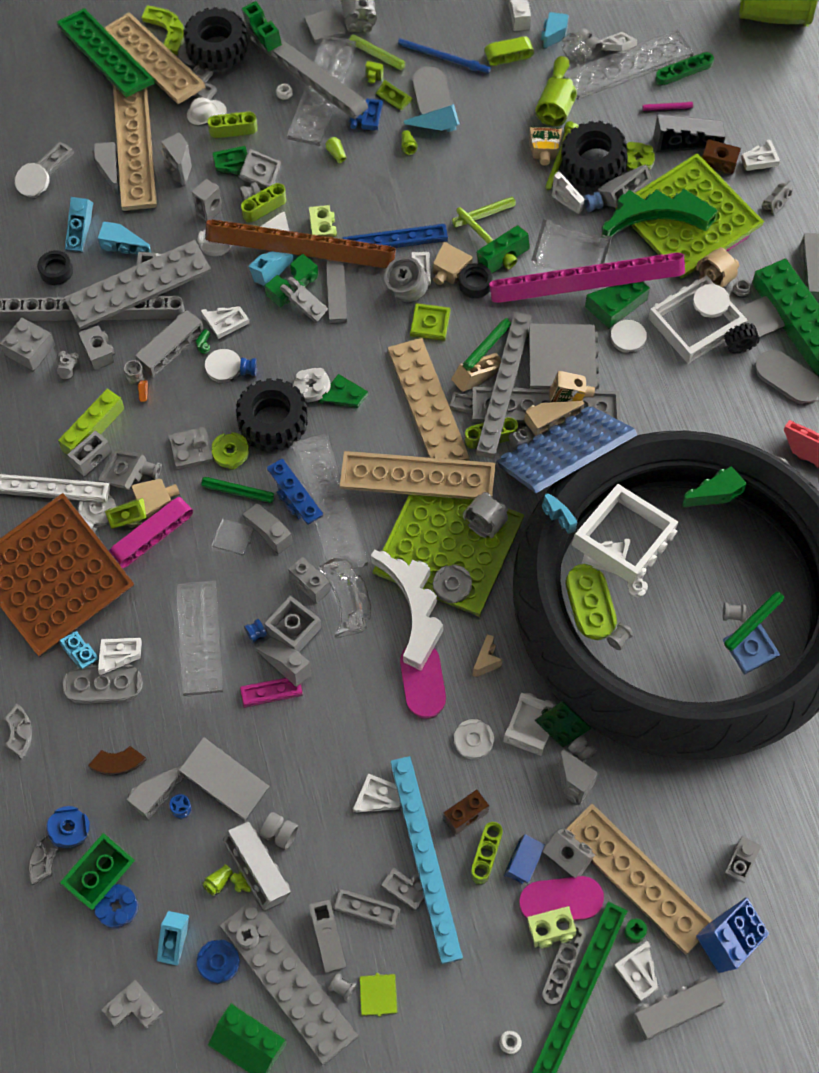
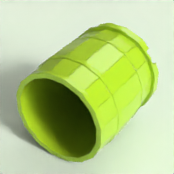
M740 0L739 18L769 23L802 24L805 27H809L812 24L818 0Z

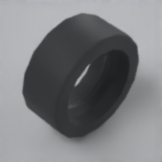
M52 250L46 252L38 261L39 274L47 284H63L73 274L71 260L62 251ZM53 262H62L66 265L58 273L51 274L45 271L46 267Z
M468 264L460 271V291L469 298L484 297L490 292L489 283L493 278L491 271L482 264ZM470 275H480L484 277L486 283L479 287H473L468 285L465 279Z

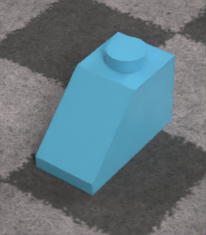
M168 911L161 924L157 961L178 966L187 935L189 915Z

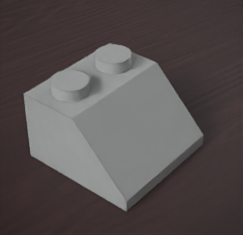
M563 749L558 763L563 793L566 794L565 797L569 801L581 804L593 788L598 772Z

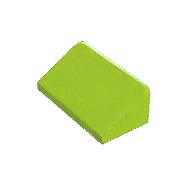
M385 79L375 93L401 111L413 100L412 97Z
M143 498L106 510L105 514L111 529L145 519L146 511Z

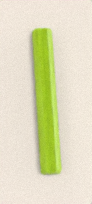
M354 34L349 37V43L399 70L405 67L404 60Z
M511 196L467 212V214L475 221L516 205V201ZM460 215L452 218V224L455 228L467 224Z

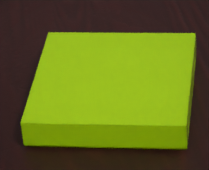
M416 303L410 336L445 341L451 308Z

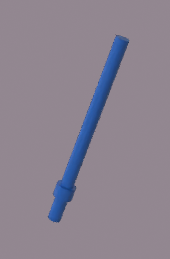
M401 38L398 40V45L469 67L473 71L478 70L487 74L490 73L491 67L479 64L478 61H469Z

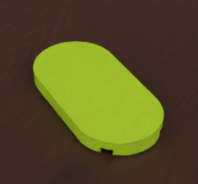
M576 565L568 573L565 581L576 626L589 639H606L608 635L613 633L617 624V617L606 578L600 570L592 568L593 566Z

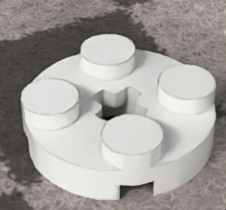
M311 368L305 371L301 370L296 374L293 387L296 386L300 390L306 402H314L320 400L325 392L328 393L331 383L323 368ZM316 383L313 384V387H309V384Z

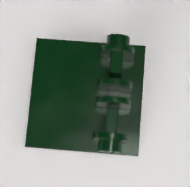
M563 701L553 708L548 709L545 707L541 711L542 715L535 719V722L562 747H565L591 729Z

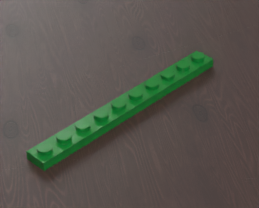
M608 901L532 1073H557L628 910Z

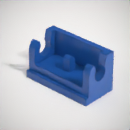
M524 834L519 838L503 875L521 884L524 882L529 883L545 844Z

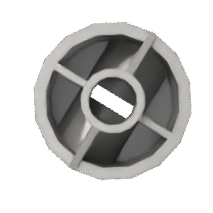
M341 0L347 30L349 32L372 31L377 21L374 0Z

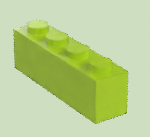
M107 388L58 439L62 452L69 454L95 430L101 435L125 409L122 398Z

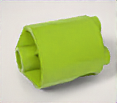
M569 78L548 79L535 108V114L542 123L553 127L565 124L577 97V90L573 85V81Z

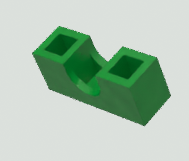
M257 1L242 7L245 23L267 52L282 46L279 30L272 21L267 22L264 10Z
M516 225L476 251L478 264L488 267L491 273H494L503 267V258L508 252L517 258L530 249L529 234Z
M304 254L300 255L290 264L291 275L303 287L317 279L318 266ZM276 275L265 284V293L268 298L281 308L290 302L289 297L280 290L282 284L288 286L293 293L296 290L287 280Z

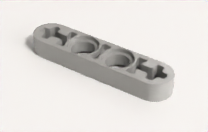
M575 924V928L581 937H577L573 945L561 943L542 992V999L547 1005L554 1006L558 1004L564 993L585 937L584 929L578 924ZM570 949L573 952V958L571 960L563 959L561 955L562 950ZM556 969L564 970L566 974L565 979H555L554 971ZM554 984L559 985L555 992L558 998L549 1000V995L546 992H551Z

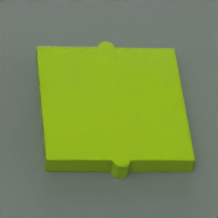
M379 973L371 976H360L361 1015H377L381 1017L382 1014H397L395 974L379 975Z

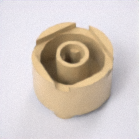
M720 247L699 260L696 269L701 275L699 279L708 276L715 285L723 288L737 277L739 262L733 259L724 248Z

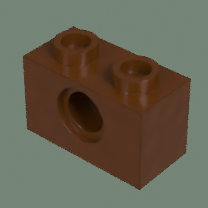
M708 139L702 159L712 169L734 174L741 148Z
M475 790L443 812V820L456 836L489 812V804L480 792Z

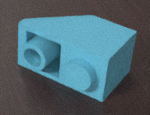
M549 12L548 19L545 18L544 21L546 31L542 30L541 41H544L543 48H548L565 39L569 15Z

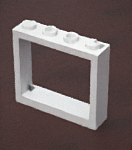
M708 276L695 280L693 284L683 287L675 295H669L663 302L656 303L650 309L648 317L651 323L688 364L725 342L724 335H726L725 333L730 328L734 329L736 325L740 326L742 323L744 325L747 323V319L730 301L727 311L723 313L730 323L688 347L664 320L663 315L692 299L698 288L703 285L714 284Z
M617 484L575 533L572 546L633 585L638 578H643L647 571L646 567H651L654 564L658 552L660 554L663 553L668 545L666 542L673 540L678 532L675 530L678 521ZM618 502L663 530L662 534L636 566L589 537Z

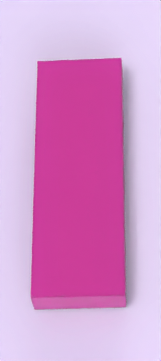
M287 678L240 687L244 707L303 696L301 684L296 687Z

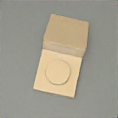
M487 634L473 668L474 677L502 667L503 660L493 656L496 649L494 636Z

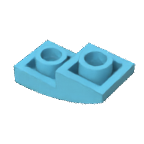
M544 495L542 504L544 513L546 515L549 514L551 520L558 518L560 526L565 528L568 534L575 532L577 521L567 507L552 495Z
M77 631L59 641L61 647L80 669H84L99 660L89 643L86 644Z

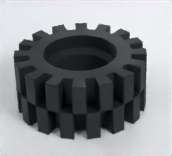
M752 323L736 325L734 329L730 328L725 333L726 335H724L729 352L734 354L736 352L741 353V351L747 352V349L751 350L752 346L756 347L757 343L760 342L757 329Z

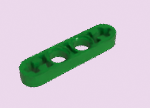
M703 52L663 67L656 72L655 81L659 85H667L709 69L713 65L714 56L709 52ZM688 64H694L696 67L690 68ZM679 69L681 73H675L673 70Z

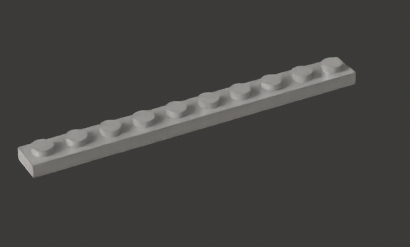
M514 312L476 455L495 459L532 315Z

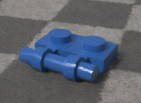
M366 98L368 109L356 119L350 117V128L356 129L357 124L361 123V129L378 131L383 100Z

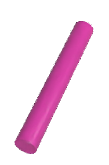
M693 102L644 104L642 110L693 109Z

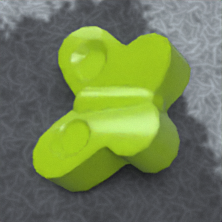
M241 871L234 873L230 877L231 882L235 884L236 892H241L242 890L252 892Z

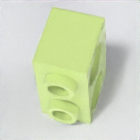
M330 205L309 207L312 235L336 237V226H332V223L335 222L334 212H330Z
M569 906L527 917V924L534 947L547 948L553 942L560 941L561 943H566L573 940V937L576 936V928ZM565 922L568 925V929L560 930L557 924ZM543 927L548 933L540 936L536 933V930Z

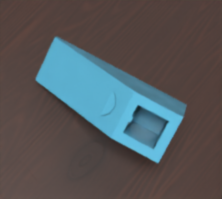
M71 197L65 250L83 252L93 209V202L89 199Z
M103 221L98 236L100 249L138 255V252L151 253L150 245L121 224Z
M274 251L259 255L248 266L254 282L265 286L276 275L279 276L299 255Z

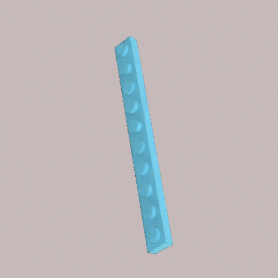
M411 756L390 760L441 965L462 960L463 956Z

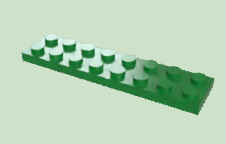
M85 8L57 21L58 27L126 98L154 84V78Z

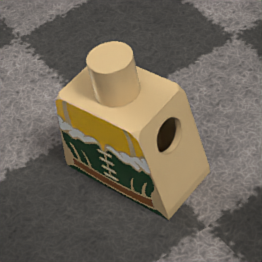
M530 126L529 143L532 158L540 159L541 165H549L550 160L556 159L561 142L562 128Z
M563 371L557 372L549 389L550 402L582 401L584 397L593 398L595 394V387L586 386L585 376Z

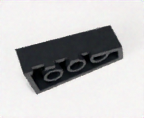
M659 114L657 115L653 135L656 153L705 149L708 139L724 143L726 138L723 122L720 120Z

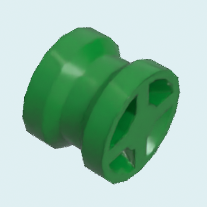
M637 918L630 920L624 929L625 938L634 944L643 941L647 934V925L644 921Z

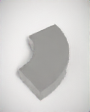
M16 704L4 718L10 729L9 740L5 747L22 759L31 743L32 727L25 711L20 705Z
M47 833L37 842L29 860V877L32 885L53 876L51 870L52 861L56 854L64 849L55 847Z

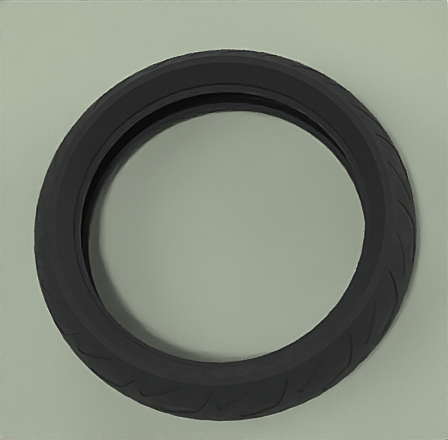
M688 430L659 431L633 437L550 486L544 495H552L567 507L577 521L576 531L568 534L566 529L560 526L558 518L551 520L549 514L546 515L542 508L543 496L530 515L518 545L513 572L514 610L520 636L537 672L560 702L563 701L587 725L618 743L642 752L676 759L709 760L746 754L766 747L796 731L819 712V491L797 470L771 453L731 437ZM732 466L747 483L744 492L734 498L733 501L752 510L770 524L786 541L801 566L808 586L811 609L810 628L805 648L798 660L782 676L767 686L741 697L715 702H687L648 693L616 676L589 651L580 639L569 618L562 595L561 564L564 555L574 539L575 533L617 484L634 494L659 488L697 489L704 480H711L721 469L726 470Z

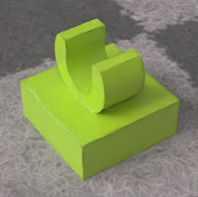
M367 61L365 71L366 77L369 78L368 82L374 84L376 80L382 81L383 64Z

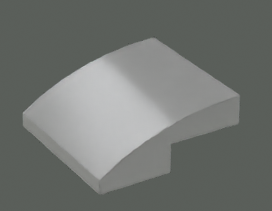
M766 296L737 308L747 319V323L755 325L759 337L785 326L778 311Z

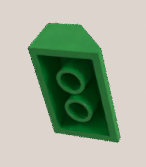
M102 833L59 884L77 900L93 910L135 860L106 834Z
M230 1003L218 1021L208 1043V1046L248 1073H269L287 1045L286 1039L232 1003Z

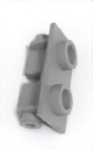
M789 180L786 184H778L772 195H769L763 201L762 206L765 210L771 209L772 215H775L785 202L791 198L793 194L791 181Z

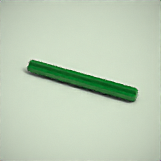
M508 318L502 320L464 361L463 367L467 371L473 369L511 326Z

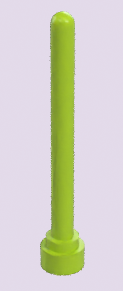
M571 121L566 122L563 129L565 136L571 133L574 127L577 128L578 125ZM560 146L545 185L547 190L552 189L554 175L558 172L562 163V146Z
M461 207L456 209L460 217L487 244L493 241ZM510 253L506 254L503 258V265L508 270L518 262V259Z

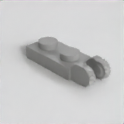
M290 276L287 282L296 292L293 293L284 284H282L280 290L289 297L293 304L317 323L328 308Z

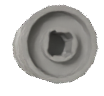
M581 29L574 36L571 45L578 52L581 51V54L588 60H592L600 53L603 43L596 37H593L588 30Z
M272 812L261 828L260 837L268 841L275 840V845L287 850L293 842L299 826L289 820L284 822L282 816Z

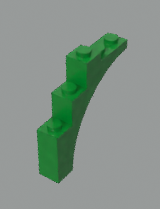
M656 189L652 194H648L645 200L628 190L618 198V208L613 213L612 218L609 221H605L602 225L601 238L608 241L617 232L630 225L653 219L682 221L706 232L716 221L718 210L686 189L676 193L673 199Z

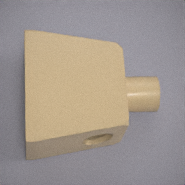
M444 242L433 263V274L436 275L433 278L434 282L437 285H442L444 281L455 284L459 280L460 271L468 264H473V257Z
M162 479L131 485L136 500L140 498L144 500L145 521L170 503V498L180 494L176 484L165 488Z

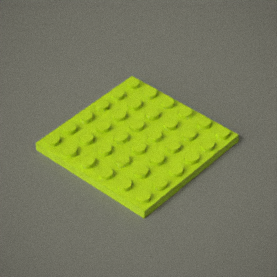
M696 153L635 194L645 200L648 194H652L657 189L673 199L676 193L686 189L718 210L716 221L705 232L694 225L669 219L642 221L631 226L658 255L682 253L684 255L685 273L679 276L683 279L696 270L699 260L720 247L727 250L763 226L764 221Z
M409 495L382 551L388 553L391 558L405 561L408 566L412 560L426 563L430 568V576L423 590L429 589L434 593L433 579L439 569L452 565H459L465 568L472 580V589L469 596L457 603H447L438 596L437 600L480 617L525 514L508 508L506 512L508 515L507 522L493 538H490L488 535L484 538L476 534L468 526L470 524L468 519L464 520L463 512L474 500ZM377 566L374 567L373 574L396 583L384 570Z

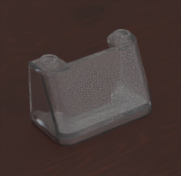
M543 219L531 261L535 263L534 266L544 269L548 267L556 270L606 263L612 244V237L603 235V237L598 239V235L592 236L562 228L561 225L556 227V225L552 224V221Z

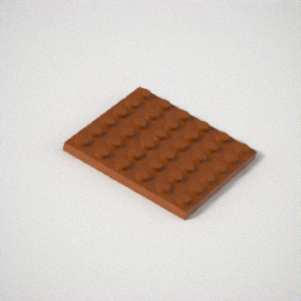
M64 493L0 538V607L39 657L59 643L62 638L71 634L135 586Z

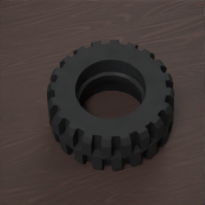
M206 8L202 12H196L195 16L192 15L189 21L186 22L185 29L183 30L186 53L192 63L196 66L199 65L201 69L205 70L208 68L212 72L214 70H219V72L223 71V69L229 70L233 65L237 66L240 60H243L248 51L246 25L235 12L228 11L226 8ZM216 36L226 38L223 41L214 43L205 41Z
M589 121L587 124L581 123L579 127H574L571 133L565 136V140L561 145L564 172H566L569 179H572V182L577 185L580 183L582 187H602L608 181L621 176L628 163L625 136L620 132L619 128L613 127V124L608 122L606 124L604 121ZM592 149H602L608 152L607 155L597 160H587L581 157L583 153Z
M267 378L266 381H256L255 385L250 384L246 387L247 391L244 390L240 394V398L236 403V417L239 431H241V435L245 437L248 444L251 446L256 445V448L260 450L266 448L267 451H273V449L280 451L285 446L288 448L293 446L294 441L298 442L301 439V435L305 433L306 426L308 425L307 405L304 395L300 393L296 386L293 387L292 383L288 381L284 383L282 379L278 378L276 380ZM269 406H279L289 412L285 419L273 424L263 423L255 418L260 410Z

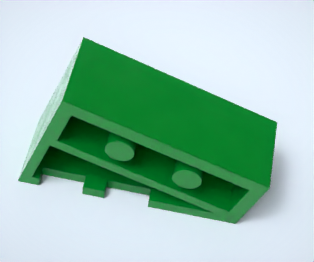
M644 282L609 286L587 294L585 307L610 329L648 300L650 287Z

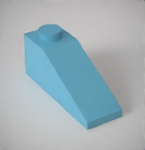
M454 104L404 120L406 125L441 131L446 129L447 132L456 130V126L460 124Z

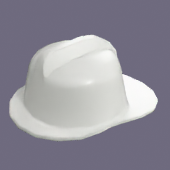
M201 97L192 102L187 112V119L194 125H202L207 123L209 117L226 114L227 110L222 102L217 100L209 101Z

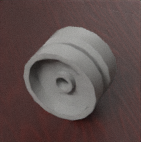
M402 256L390 262L385 270L384 278L386 285L395 297L402 302L416 301L428 289V275L418 261L412 257Z

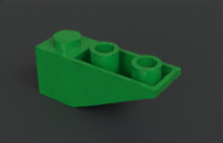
M732 466L726 470L721 469L711 480L706 479L697 489H690L686 492L682 506L692 507L728 503L744 492L747 483Z

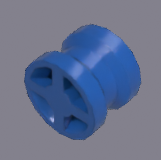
M241 358V376L246 374L256 376L257 359L247 360L246 358Z
M256 619L251 625L247 624L244 626L252 643L256 642L260 637L264 638L267 636L259 619Z
M178 794L171 798L169 806L172 814L179 819L188 817L192 810L188 797Z

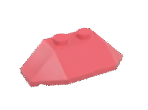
M789 420L784 427V432L792 453L797 455L799 459L807 460L819 468V433Z

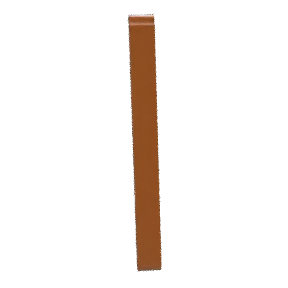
M220 220L206 221L205 239L209 242L294 255L304 254L307 257L387 268L390 262L395 260L396 249L391 246Z

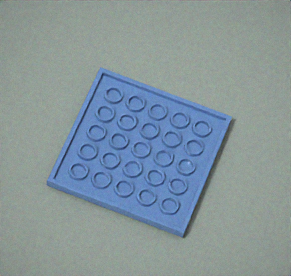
M589 406L582 409L578 415L566 418L564 423L552 426L548 432L535 436L530 443H523L515 451L503 454L501 459L497 460V463L501 469L533 492L538 493L637 436L635 428Z

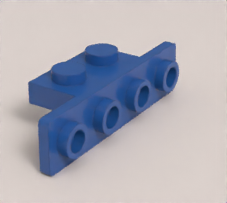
M280 459L267 467L268 472L277 483L278 491L276 493L281 501L284 500L287 503L286 506L291 515L295 514L298 520L303 518L307 525L323 516V512L284 459Z

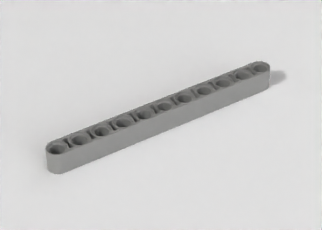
M245 23L247 38L251 44L351 118L356 119L368 109L366 101L283 39H281L282 46L267 52Z
M156 296L104 320L176 319L179 314L185 312L183 300L179 296ZM64 297L0 298V322H18L21 318L28 321H75Z

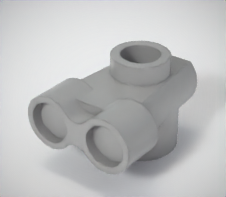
M65 351L58 353L56 358L58 362L57 373L60 378L69 379L73 376V367L79 362V354H68Z
M528 426L522 427L519 431L509 435V445L512 449L516 450L519 445L523 443L528 444L533 441L535 435Z

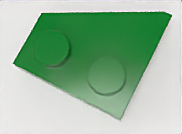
M246 146L212 152L216 171L240 175L248 154Z
M338 374L331 382L328 393L325 392L322 398L318 400V403L330 402L335 403V406L359 408L367 398L368 391Z

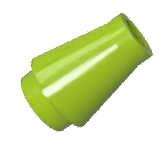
M559 56L554 60L552 78H563L570 67L568 58Z
M405 130L401 133V150L406 155H413L417 151L418 144L411 135V132Z
M332 137L326 141V150L338 163H343L347 157L341 140L337 139V137Z
M224 864L220 869L204 878L203 888L212 896L216 893L219 894L233 874L232 869Z

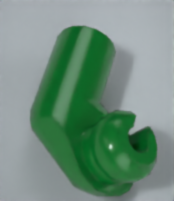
M203 329L195 341L198 351L204 354L210 350L207 339L211 333L207 329Z

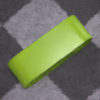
M526 36L490 43L484 48L487 60L491 66L525 60L534 55L530 39Z
M253 112L213 115L207 121L209 134L213 138L251 135L256 133L258 129L257 118Z
M275 183L244 200L241 203L243 220L248 223L254 222L286 203L284 185Z
M505 418L499 443L508 442L509 435L517 431L518 423L514 418ZM484 423L473 425L466 429V447L477 449Z
M489 822L484 827L472 865L471 879L479 885L485 884L488 881L501 842L503 829L497 822ZM495 830L498 836L490 837L487 832ZM488 849L492 852V855L485 857L481 854V851ZM483 869L486 875L479 877L475 874V871Z

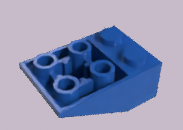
M746 897L707 924L696 937L717 972L722 973L737 969L769 935V932Z

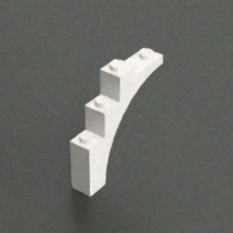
M374 549L371 554L372 564L384 570L395 580L403 591L410 607L412 630L409 643L403 655V662L421 671L443 632L441 621L435 617L429 618L437 603V596L429 589L423 590L430 576V568L426 563L412 560L408 566L405 561L401 559L396 560L391 558L388 553L384 551L379 552Z

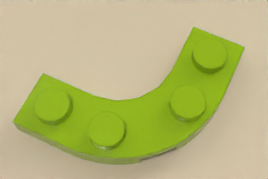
M147 5L142 15V22L164 27L168 32L164 45L174 55L178 56L179 49L184 43L183 24L173 12Z

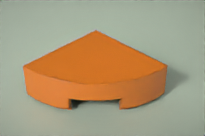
M141 380L138 383L140 402L147 401L148 380Z

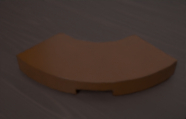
M129 746L126 750L119 753H107L101 750L88 767L104 775L121 774L135 770L147 759L133 747Z

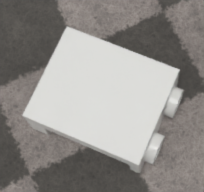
M521 693L509 727L505 732L503 742L542 756L549 734L535 722V719L542 715L541 711L545 707L548 709L553 708L556 704L550 700L543 701L538 699L531 693Z

